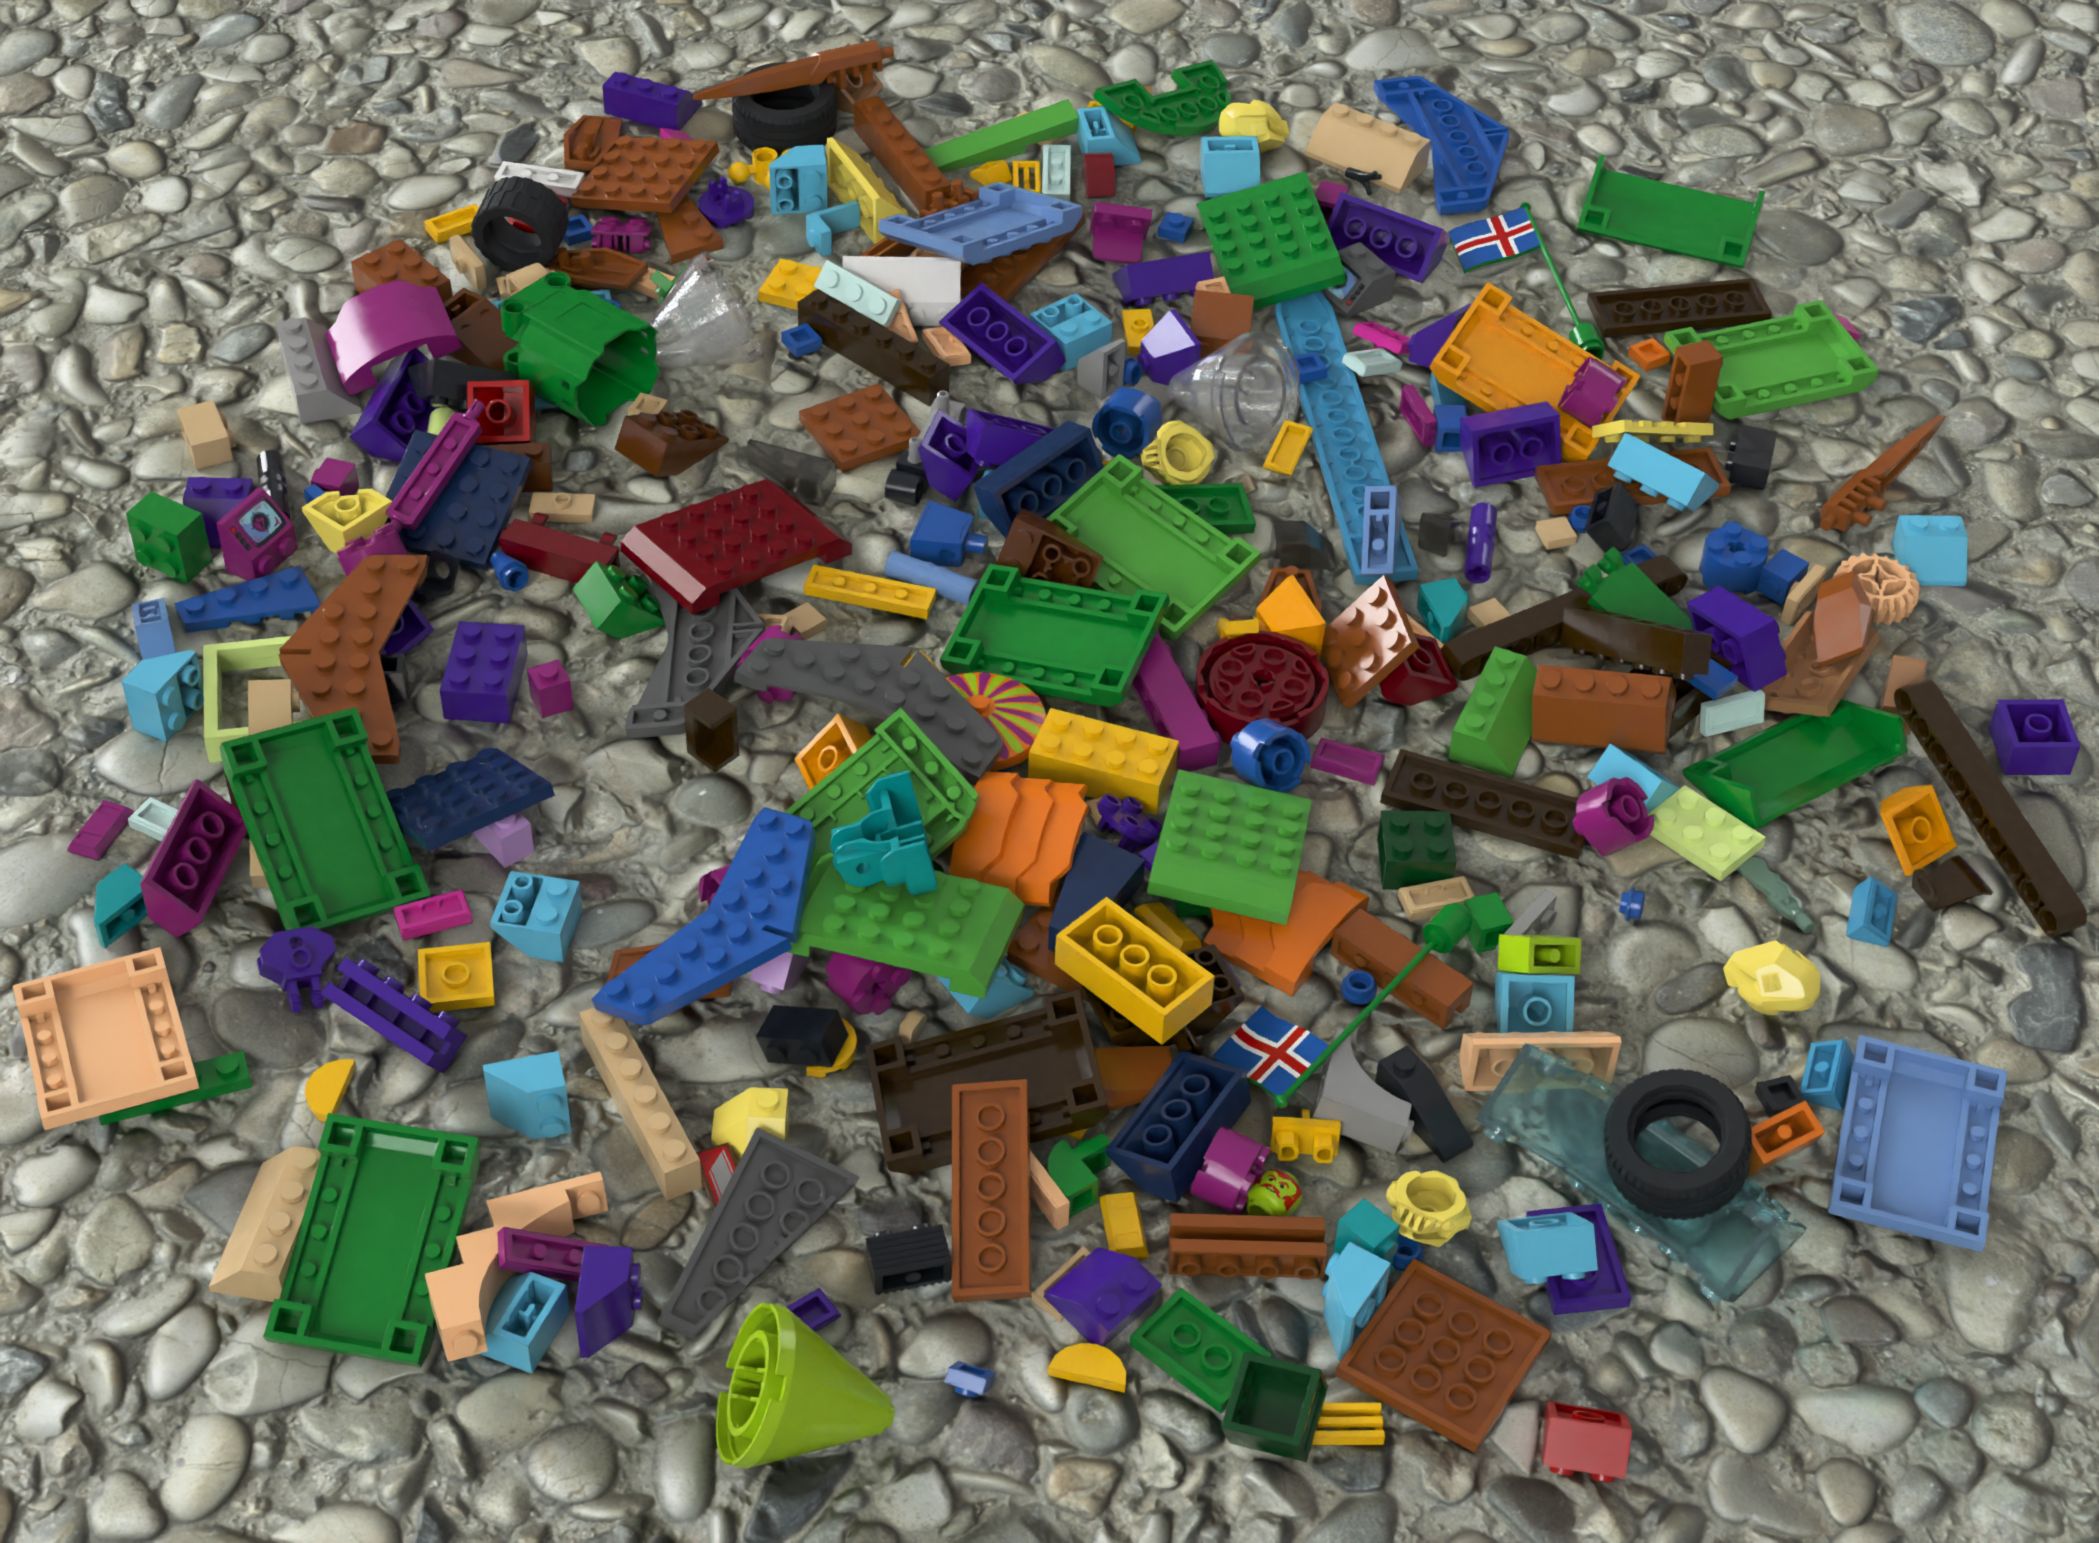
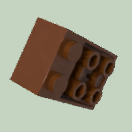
M466 288L461 289L443 303L462 346L461 349L447 355L467 365L504 372V354L514 348L519 342L506 337L501 325V311L494 304Z
M682 409L680 412L672 413L660 411L658 414L640 412L639 415L624 417L615 450L656 477L675 476L727 444L729 438L721 434L718 427L698 419V415L690 410Z
M1022 509L1013 521L996 564L1019 568L1021 577L1090 589L1104 557L1053 522Z

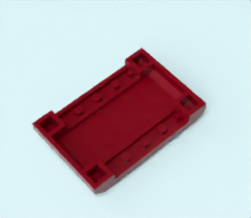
M764 479L635 525L622 539L621 552L693 615L719 605L720 594L816 557L825 564L852 555V543L780 484Z

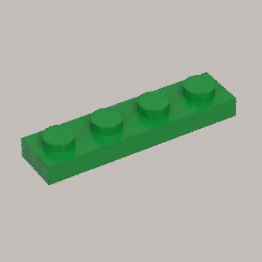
M239 1051L193 1063L199 1089L100 1115L98 1117L101 1126L251 1088L252 1084L244 1052Z

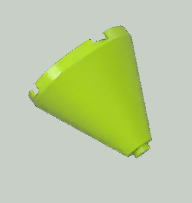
M762 1302L750 1312L742 1324L726 1363V1368L734 1369L729 1393L719 1392L716 1414V1443L719 1456L725 1464L748 1469L879 1435L885 1428L891 1426L895 1415V1407L891 1404L890 1396L787 1307Z

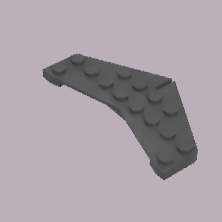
M651 579L657 600L661 605L660 610L668 632V641L638 704L632 705L627 715L625 730L628 739L686 733L684 704L708 688L719 695L735 676L737 663L741 660V655L765 631L763 621L737 588L721 593L719 605L692 615Z
M768 638L762 640L735 671L734 681L748 688L767 691L770 686L837 700L882 720H886L899 708H902L968 783L974 786L986 772L990 771L1001 755L1003 745L1001 736L919 650L904 667L911 658L913 647Z

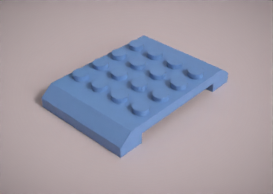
M996 182L980 187L979 199L919 219L896 214L878 220L879 232L890 240L975 265L978 263H989L992 261V258L998 256H1009L1018 249H1030L1033 244L1050 242L1053 237L1073 231L1082 217V205Z
M1859 1035L1850 1071L1827 1206L1828 1213L1982 1252L1986 1243L1989 1219L1987 1208L2000 1107L2004 1099L2007 1071Z

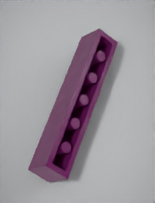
M1158 627L1131 686L1158 736L1179 741L1177 771L1180 769L1190 772L1217 765L1218 751L1222 748L1219 733L1212 730L1206 710L1199 707L1193 687L1188 686L1184 680L1182 667L1179 664H1175L1170 646L1167 642H1163Z

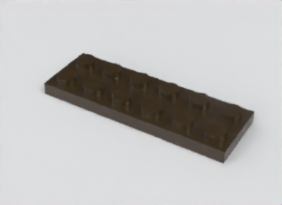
M1754 278L1588 293L1587 304L1603 338L1662 333L1688 327L1700 330L1745 325L1769 320L1772 316V312Z
M1400 749L1381 794L1380 803L1406 811H1450L1452 824L1578 860L1586 840L1584 836L1579 835L1575 831L1573 825V818L1577 816L1576 806L1578 798L1404 749Z

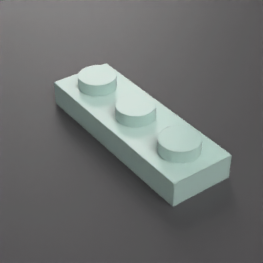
M1043 144V195L1070 202L1071 145Z
M826 260L814 284V287L888 328L902 303L896 297L829 260Z

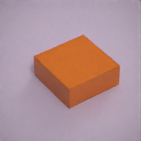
M1654 338L1630 346L1628 356L1647 372L1668 364L1671 353Z

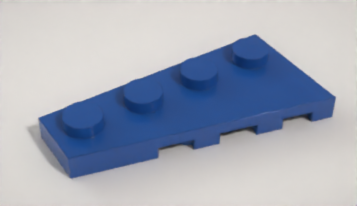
M300 565L174 603L176 613L186 633L230 627L231 622L235 621L247 622L248 625L261 623L260 618L280 615V619L285 620L295 618L294 613L308 611L312 615L321 605Z

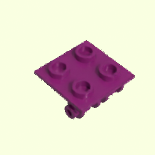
M602 217L601 221H597L590 231L591 234H597V237H592V248L607 247L613 250L614 236L615 251L619 252V236H623V251L627 253L629 236L630 253H645V250H650L651 241L650 239H645V236H649L654 223L647 222L646 218H630V222H619L617 217Z

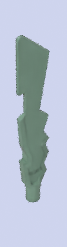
M1751 857L1736 869L1756 889L1767 896L1766 901L1786 919L1796 923L1805 934L1815 928V923L1803 911L1802 900L1792 894L1790 885L1780 880L1779 874L1769 871L1765 859Z

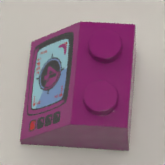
M260 487L216 523L226 571L247 581L271 574L276 567L298 549L294 524L268 493Z

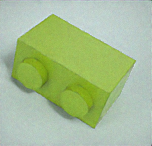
M1499 934L1497 970L1527 974H1580L1582 938L1554 935Z

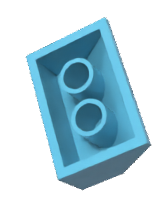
M1626 432L1608 463V466L1616 471L1613 475L1614 477L1629 485L1632 480L1642 484L1639 490L1654 498L1658 494L1667 497L1666 504L1683 512L1685 507L1695 512L1720 486L1717 481L1706 473Z

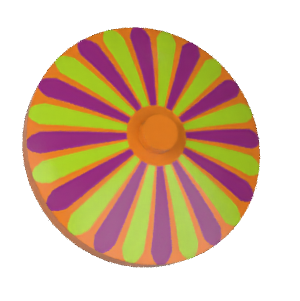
M973 672L946 677L950 684L1003 740L1001 755L989 772L1015 766L1029 758V751L1046 718L1043 704L1031 689L1014 679L992 673Z

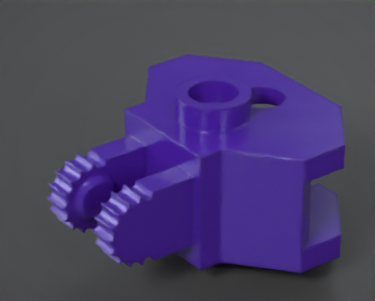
M309 926L275 932L260 948V956L257 959L259 975L281 985L282 992L286 991L292 1013L301 1012L302 1001L298 989L309 987L311 1002L315 1009L324 1007L320 979L322 973L333 961L336 951L333 936Z

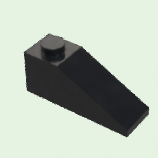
M1408 1046L1378 1061L1375 1083L1397 1098L1412 1104L1409 1119L1414 1121L1413 1131L1443 1163L1473 1147V1140L1432 1071Z

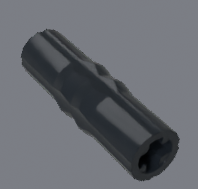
M265 450L256 459L259 487L268 493L291 521L283 456L275 450Z

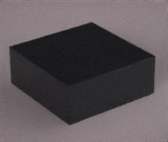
M1791 1075L1758 1082L1755 1088V1094L1769 1118L1805 1101Z

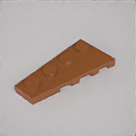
M687 194L672 213L654 212L659 221V228L664 237L666 250L669 252L671 265L723 249V239Z

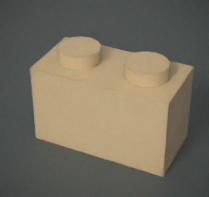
M213 400L177 409L181 433L196 470L233 461L231 448L236 447L232 430H226L228 424L224 411H218Z

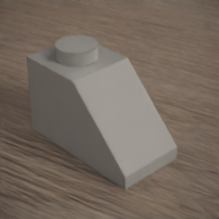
M1120 338L1078 359L1077 384L1100 400L1105 399L1118 388L1123 387L1126 341Z

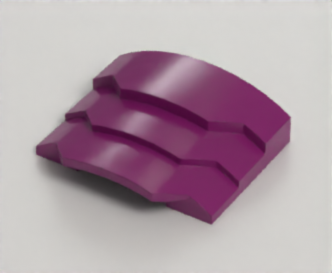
M402 280L376 286L345 302L336 323L325 334L336 362V367L349 396L378 384L371 367L419 346L427 344L433 359H438L462 348L437 288L418 287Z

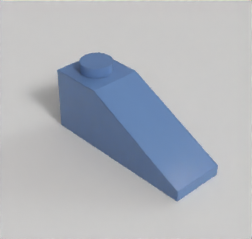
M1397 485L1365 487L1361 561L1362 577L1394 576L1401 530L1402 507Z
M165 598L132 604L134 625L142 660L176 653Z

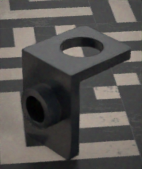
M432 550L427 576L421 587L416 588L413 594L427 601H434L435 598L451 595L460 560L440 550ZM440 560L445 561L449 567V574L445 579L441 578L436 571V565Z

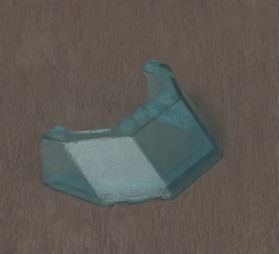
M1525 1043L1475 1118V1120L1485 1126L1482 1132L1499 1144H1502L1504 1140L1516 1143L1558 1167L1569 1175L1566 1181L1571 1186L1583 1193L1590 1190L1598 1196L1599 1199L1596 1203H1601L1604 1210L1613 1215L1620 1212L1629 1219L1627 1226L1645 1238L1650 1234L1660 1241L1658 1248L1663 1253L1675 1260L1679 1256L1682 1257L1698 1274L1696 1279L1702 1284L1699 1291L1716 1303H1720L1721 1300L1736 1302L1804 1234L1807 1227L1796 1219L1793 1222L1787 1221L1791 1213L1776 1200L1772 1199L1770 1202L1767 1199L1769 1193L1748 1177L1745 1179L1744 1186L1741 1187L1740 1192L1736 1194L1733 1200H1730L1726 1206H1722L1720 1210H1715L1712 1214H1705L1701 1218H1687V1220L1662 1219V1217H1655L1652 1213L1647 1214L1644 1213V1210L1637 1209L1636 1205L1630 1204L1628 1200L1624 1199L1622 1193L1617 1191L1606 1166L1604 1126L1607 1112L1616 1097L1612 1094L1616 1088L1593 1073L1587 1074L1582 1070L1573 1068L1575 1063L1561 1054ZM1664 1118L1651 1123L1639 1135L1636 1142V1147L1645 1160L1656 1168L1672 1173L1693 1171L1706 1165L1715 1156L1710 1150Z

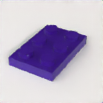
M1601 1203L1527 1211L1526 1217L1572 1212L1594 1224L1598 1270L1585 1272L1586 1277L1581 1279H1563L1562 1275L1547 1276L1548 1281L1544 1285L1553 1315L1630 1306L1632 1298Z

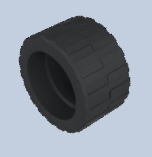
M519 176L501 178L488 189L472 221L471 235L475 246L481 251L480 253L489 259L491 263L506 271L514 272L534 263H540L545 268L552 263L569 225L567 209L556 193L540 182ZM504 217L514 218L526 223L537 234L527 233L515 228Z

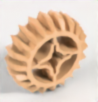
M1875 552L1872 556L1861 553L1859 557L1850 556L1848 561H1842L1834 573L1833 578L1855 571L1874 609L1872 622L1876 626L1880 622L1888 626L1893 621L1901 623L1903 618L1910 616V613L1913 612L1914 607L1917 605L1920 583L1916 580V574L1909 572L1908 565H1900L1899 559L1893 561L1888 559L1887 555L1879 557Z

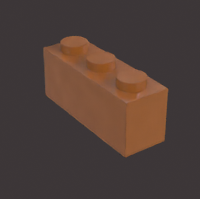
M1709 340L1676 347L1661 415L1663 421L1674 422V426L1675 423L1709 422L1714 395L1718 387L1717 382L1720 369L1723 366L1721 353L1715 349Z

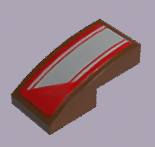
M729 1143L696 1152L700 1159L702 1189L706 1190L713 1212L738 1165Z

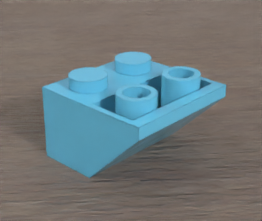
M1104 106L1077 108L1079 121L1076 138L1083 158L1084 153L1112 152L1114 166H1128L1141 163V157L1134 137L1126 123Z
M1257 136L1201 137L1199 167L1205 198H1217L1260 185V152Z
M824 145L795 146L769 164L771 214L818 212L828 209L827 166Z
M1077 293L1029 314L1031 322L1057 341L1066 360L1060 367L1064 372L1077 367L1078 359L1112 342L1113 322Z
M193 650L141 660L121 681L133 729L165 742L177 731H180L185 722L204 705L203 680L197 654Z
M510 871L490 921V928L528 957L564 962L583 910L580 881Z
M1007 953L985 999L949 991L950 979L936 976L968 1014L987 1019L1031 998L1035 993L1034 989L1026 982L1028 976L1017 966L1011 965L1006 959Z
M533 1272L509 1278L495 1297L488 1313L485 1335L488 1351L479 1354L532 1374L570 1313L567 1285Z

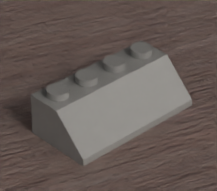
M306 317L290 318L285 321L275 322L281 355L301 424L362 413L357 393L349 396L336 367V362L325 336L329 329Z

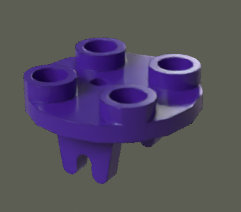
M720 176L718 185L714 180H710L708 191L699 198L698 209L708 221L714 222L715 227L725 229L733 223L751 219L754 216V198L742 188L728 186L727 180Z
M1105 793L1097 805L1098 812L1102 816L1097 828L1101 832H1104L1106 829L1110 833H1113L1115 830L1119 831L1123 836L1118 847L1128 852L1134 853L1142 843H1154L1162 831L1163 826L1155 819L1148 817L1142 811L1144 808L1142 803L1133 797L1126 796L1122 800Z

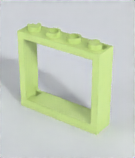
M291 636L203 645L204 742L209 763L222 761L220 753L222 742L248 736V727L223 729L222 672L282 666L278 655L280 654L279 649Z

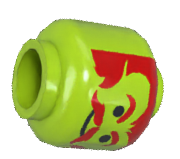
M1269 1169L1263 1172L1254 1182L1247 1195L1249 1197L1247 1211L1249 1215L1291 1217L1302 1202V1192L1299 1188L1298 1180L1286 1171Z

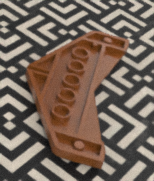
M371 555L364 558L279 649L280 663L289 679H291L295 690L299 691V697L311 718L357 707L369 737L366 744L374 764H400L401 746L381 664V655L416 588L421 587L427 576V555Z

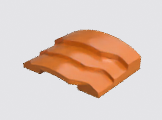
M986 772L974 787L980 799L965 833L954 841L949 875L965 879L971 878L979 882L1009 888L1025 905L1051 907L1059 879L1072 868L1078 838L1089 812V807L1084 802L1088 788L1086 784L1055 783L1050 779L1020 778L1018 773Z
M1299 868L1287 925L1210 908L1213 927L1203 941V946L1214 944L1223 958L1293 997L1311 976L1314 958L1331 939L1334 930L1359 908L1366 912L1370 897L1341 881L1332 883L1310 870L1305 872Z

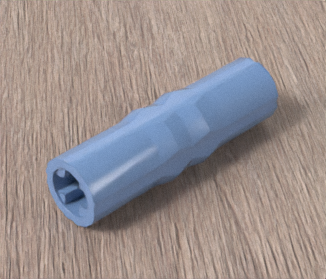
M893 551L889 555L884 570L886 577L900 582L937 589V596L968 606L980 583L978 580L955 573L945 567L937 566L931 562L922 561L897 551Z

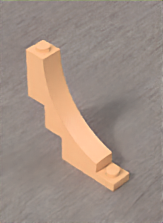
M600 1171L487 1200L491 1228L456 1236L461 1264L425 1274L430 1302L447 1362L488 1351L485 1335L489 1310L502 1286L515 1272L498 1269L497 1232L503 1227L560 1237H566L574 1233L573 1220L609 1211Z

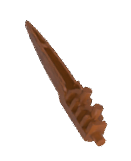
M872 40L815 52L811 57L769 67L710 87L694 94L693 99L728 98L771 92L807 84L812 86L821 84L825 79L827 83H833V77H836V87L844 89L847 87L846 75L852 74L854 78L860 77L859 72L861 71L863 82L872 83L873 69L876 68L877 72L883 71L882 59L894 57V51L892 46L879 48L877 42Z
M960 179L953 180V191L949 192V199L943 197L942 192H934L932 194L933 203L929 205L930 211L925 209L919 211L920 218L979 199V190L974 191L963 187V181ZM885 237L860 256L902 257L915 250L916 247Z
M1939 415L1925 423L1884 452L1865 469L1859 470L1823 505L1820 511L1822 519L1820 522L1821 528L1826 531L1835 528L1846 532L1849 526L1852 527L1855 523L1868 527L1872 516L1864 513V511L1868 512L1871 507L1881 512L1885 510L1888 501L1880 498V496L1921 452L1939 429L1946 416Z

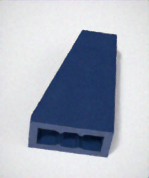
M1084 831L1080 836L1074 853L1072 868L1067 873L1049 924L1048 949L1055 952L1056 935L1105 897H1108L1121 908H1124L1143 884L1145 859Z

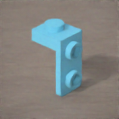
M852 201L806 215V238L810 247H814L821 257L832 254L831 235L856 228L860 225V204L857 201Z

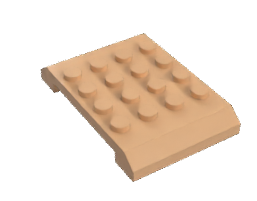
M160 947L13 985L44 1131L199 1089Z

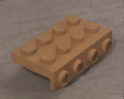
M1806 611L1801 619L1796 622L1788 638L1782 643V648L1786 654L1785 666L1787 675L1761 688L1765 693V710L1787 714L1797 713L1829 717L1879 643L1878 630L1870 629L1864 652L1820 667L1811 630L1814 612Z

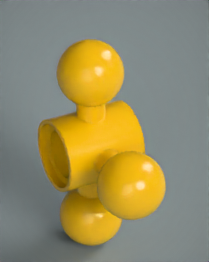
M762 147L753 151L752 165H747L741 161L732 163L728 169L730 180L736 184H743L749 179L750 175H753V180L757 184L765 185L770 191L769 164L777 159V152L772 148ZM786 149L785 151H783L782 154H781V156H782L783 154H785L787 151H789L790 149Z

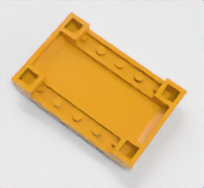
M1487 282L1433 359L1429 367L1439 383L1487 412L1547 401L1560 414L1561 458L1568 462L1586 461L1600 438H1592L1591 428L1566 414L1558 407V402L1566 386L1571 385L1575 379L1573 375L1588 357H1592L1627 378L1621 391L1614 395L1619 398L1617 404L1609 414L1603 412L1604 416L1600 424L1610 423L1641 375L1616 360L1610 366L1510 305L1513 297Z

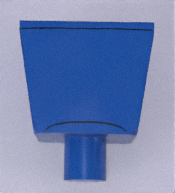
M928 501L910 538V556L938 566L960 567L963 565L968 552L985 555L989 537L974 533V517L971 514Z

